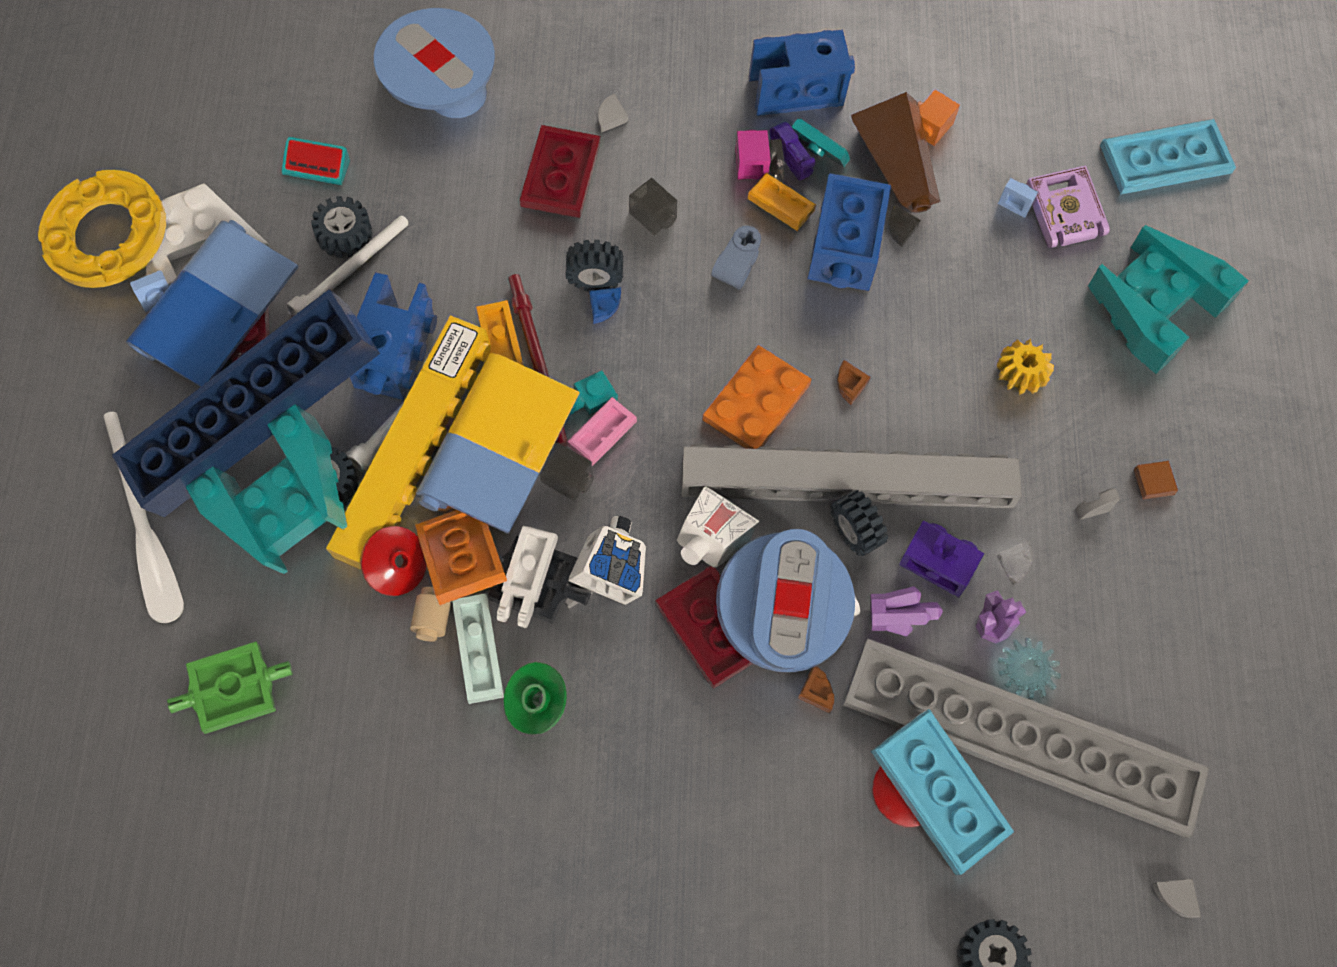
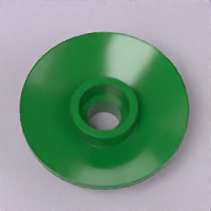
M532 662L520 667L512 675L504 693V710L507 719L515 729L525 734L537 735L547 732L556 725L564 712L567 700L566 686L561 674L551 665ZM543 694V700H542V703H541V705H540L539 699H540L541 695Z

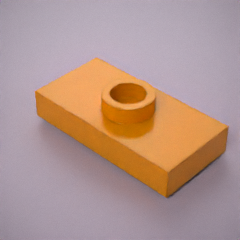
M765 173L748 193V200L796 231L801 228L816 208V204L768 173Z

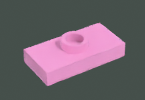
M612 397L567 441L568 447L593 466L637 422V417Z

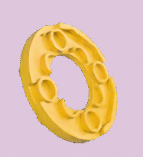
M121 170L96 171V176L83 181L76 179L69 183L48 204L41 218L38 231V240L41 242L43 251L42 257L58 276L71 284L86 288H99L120 283L143 270L158 251L166 229L165 208L153 188L139 176ZM106 204L122 205L128 209L132 217V225L130 227L132 230L128 239L124 243L119 244L120 248L115 251H105L100 256L86 255L79 250L75 243V232L80 220L89 211Z

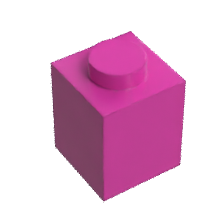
M750 129L737 131L735 145L737 180L761 179L765 173H769L770 151L768 130L757 131Z

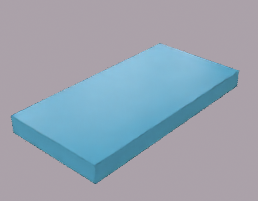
M1214 119L1103 139L1100 144L1120 195L1232 174L1236 168Z
M930 709L923 711L871 750V753L955 875H962L1014 833L1012 827Z

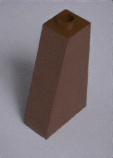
M905 92L851 115L854 125L889 185H891L901 205L911 212L921 213L929 210L931 205L941 202L918 102L911 95Z

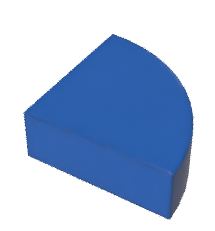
M621 287L589 291L593 324L609 319L617 311L621 301Z

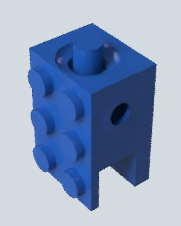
M843 29L754 39L748 78L749 82L759 81L755 101L756 115L763 116L844 106L851 74L855 72V61L853 55L849 56Z
M829 173L813 244L808 274L809 280L829 283L836 288L850 287L866 291L870 290L878 264L891 185Z
M375 272L357 319L380 354L350 376V380L354 388L376 395L381 394L404 400L407 389H411L415 382V369L418 361H423L427 349L426 340L429 333L433 334L435 331L437 315H434L432 299L429 298L425 284H418L409 309L404 310L398 307L388 275Z

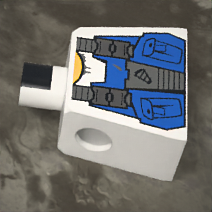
M623 516L612 517L610 527L601 526L587 537L568 581L625 605L641 597L643 592L646 546L642 541L629 536L631 520Z

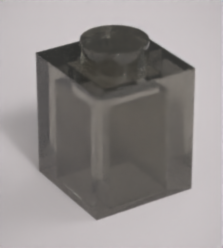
M651 177L629 195V213L655 236L663 228H670L676 221L678 200Z
M557 442L540 472V480L545 485L575 501L581 492L585 494L593 483L592 461Z

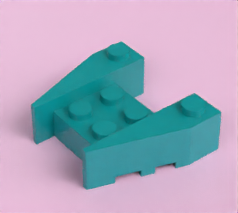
M1144 225L1130 247L1140 256L1118 276L1101 264L1088 287L1098 303H1103L1112 317L1111 323L1115 329H1120L1128 341L1126 346L1130 352L1157 374L1178 354L1189 339V336L1174 325L1169 318L1191 298L1216 318L1237 298L1249 280L1225 260Z
M296 404L268 424L286 458L243 491L234 477L213 466L186 486L201 515L262 565L283 574L288 572L280 556L324 522L328 521L343 530L348 527L343 503L339 501L336 486L338 478L336 470L332 467L330 441L316 418Z

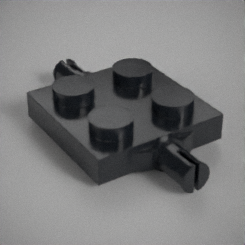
M519 536L515 537L510 550L500 559L505 575L507 574ZM554 549L538 601L534 603L532 617L553 624L561 605L567 599L579 602L585 606L588 604L591 591L573 586V583L568 581L578 559L577 557ZM504 582L491 587L488 593L490 601L500 604L503 595L501 590ZM514 597L512 609L520 612L524 599Z

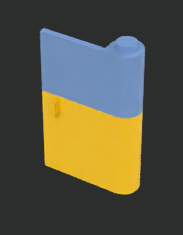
M490 353L416 491V495L420 498L419 503L432 511H437L438 508L446 509L447 506H450L509 534L580 392L502 355Z

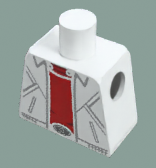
M705 486L688 514L678 536V543L684 547L681 550V556L685 562L691 565L698 564L702 559L712 567H718L731 558L742 546L750 542L759 520Z

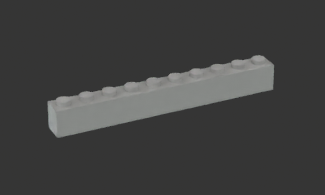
M705 444L683 447L681 497H699L703 488L707 486L723 498L834 502L854 490H859V492L865 493V497H869L872 500V504L1014 508L1022 496L1019 459L1008 458L1005 455H993L988 458L975 457L973 454L968 453L957 456H942L937 452H929L923 455H909L904 451L877 454L872 450L850 453L842 452L839 449H827L822 452L809 451L802 447L791 450H776L770 446H762L757 449H743L738 445L711 448Z

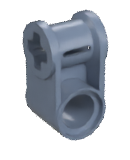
M751 226L738 228L725 250L721 252L716 260L711 276L740 290L746 282L759 254L758 248L761 243L759 231Z

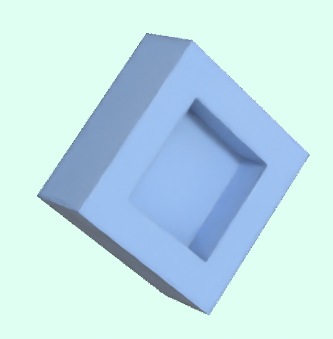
M1010 178L998 204L1025 218L1038 192L1028 185Z
M161 270L130 282L145 312L152 309L169 287Z

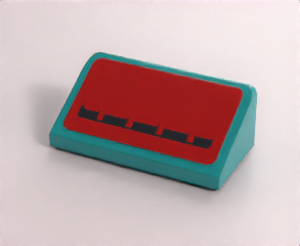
M288 137L285 144L282 175L342 185L350 163L348 150L343 146Z

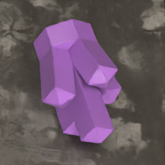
M915 586L885 594L870 595L872 631H888L907 637L913 630L912 625H926L929 620H939L943 610L938 602L919 603L921 592Z
M997 590L986 595L984 607L978 617L976 628L981 638L993 643H999L1008 639L1020 624L1019 618L1027 612L1021 601L1015 602L1013 597L1004 600Z

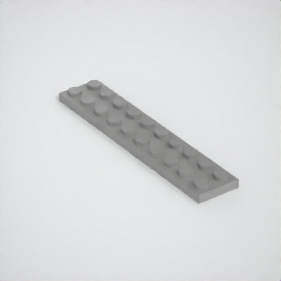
M867 638L843 706L900 728L923 711L930 709L957 750L1183 837L1189 838L1193 836L1209 767Z

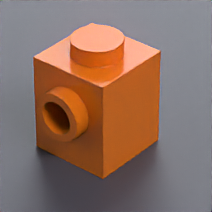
M934 90L924 103L918 102L926 140L933 146L938 143L954 124L960 104L937 90Z

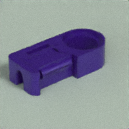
M784 121L769 129L771 142L797 180L800 181L813 175L814 170L812 167L815 166V159L810 157L799 142L798 135L789 123Z

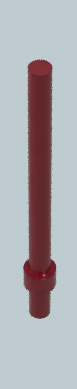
M513 274L508 277L513 295L511 303L514 313L519 316L534 371L549 377L531 315L533 307L530 296L525 294L520 275ZM564 426L555 442L558 449L568 446Z

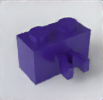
M923 520L899 565L960 598L985 553L979 551L972 542L964 539L959 540L948 534L942 526L936 523L929 524Z

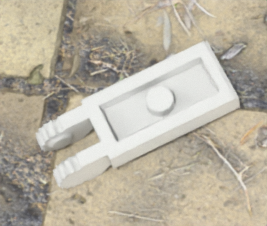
M522 526L506 574L507 581L504 582L501 590L503 595L496 615L498 621H507L511 614L514 597L524 599L518 614L517 624L520 627H528L534 611V603L538 601L558 540L557 534Z

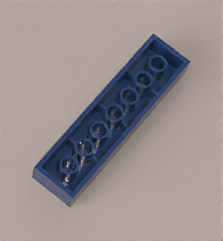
M329 289L113 453L112 457L140 507L166 517L191 498L186 489L187 485L212 466L223 472L228 470L273 435L268 424L294 404L303 410H307L377 357L380 352L350 306Z

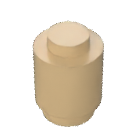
M423 587L421 594L416 596L410 630L416 633V638L430 642L436 641L437 637L445 635L451 602L439 605L433 587Z

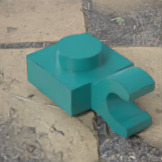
M603 370L574 383L573 389L579 391L580 394L569 416L584 407L588 414L591 415L599 411L612 397L618 401V394Z

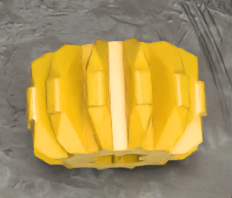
M1031 338L1025 344H1022L1017 339L1012 343L1011 347L1007 346L1003 349L1001 358L997 362V369L1000 370L999 380L1008 381L1007 390L1014 386L1018 388L1019 395L1024 393L1026 389L1034 394L1040 387L1043 388L1048 384L1049 377L1054 371V365L1049 363L1052 359V353L1042 352L1043 344L1035 347L1032 345Z

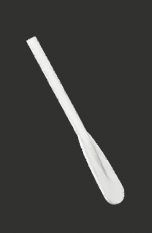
M108 412L103 417L113 452L115 453L126 442L117 413ZM119 469L136 528L137 564L148 613L156 622H172L179 618L184 610V601L179 585L159 539L150 528L145 509H142Z

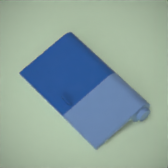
M222 220L126 340V343L146 359L152 362L156 359L201 387L218 374L298 269V265L246 234V230L237 222Z

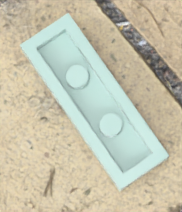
M487 593L453 600L468 703L472 704L503 698L504 693Z

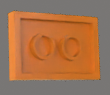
M758 345L705 411L702 420L745 449H757L765 445L810 386L812 379Z
M458 510L415 524L439 605L507 581L488 524Z

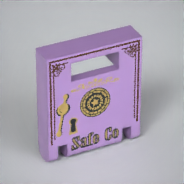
M1086 166L1029 178L1026 185L1038 192L1032 207L1048 248L1056 247L1058 239L1060 245L1065 246L1095 239L1097 235L1105 236L1109 233V224ZM1068 182V187L1049 191L1048 186Z

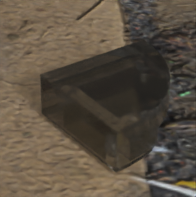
M781 139L770 140L769 173L772 177L783 182L784 157Z
M894 205L888 221L892 238L903 247L919 227L921 220L899 206Z

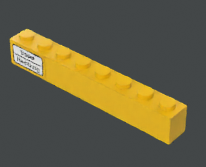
M449 316L345 512L348 527L344 530L337 527L326 547L333 558L361 570V552L368 538L382 528L390 526L400 527L402 520L400 515L406 505L409 506L413 502L417 491L415 486L421 475L425 476L432 463L431 455L436 446L440 447L447 435L446 425L449 419L457 416L462 406L461 398L465 390H470L475 382L476 369L480 361L484 362L490 353L491 344L486 329L454 316Z

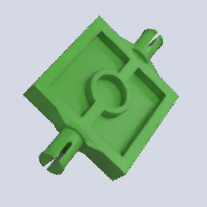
M257 641L187 663L186 667L190 680L188 693L167 699L168 708L171 714H173L174 712L193 707L198 714L201 731L205 734L275 712L272 681L293 675L291 664L288 660L268 667L263 660L260 645Z

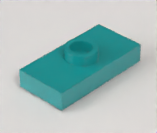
M797 118L792 129L799 138L809 144L807 148L816 156L822 158L823 155H826L842 167H845L850 160L847 149L801 118Z

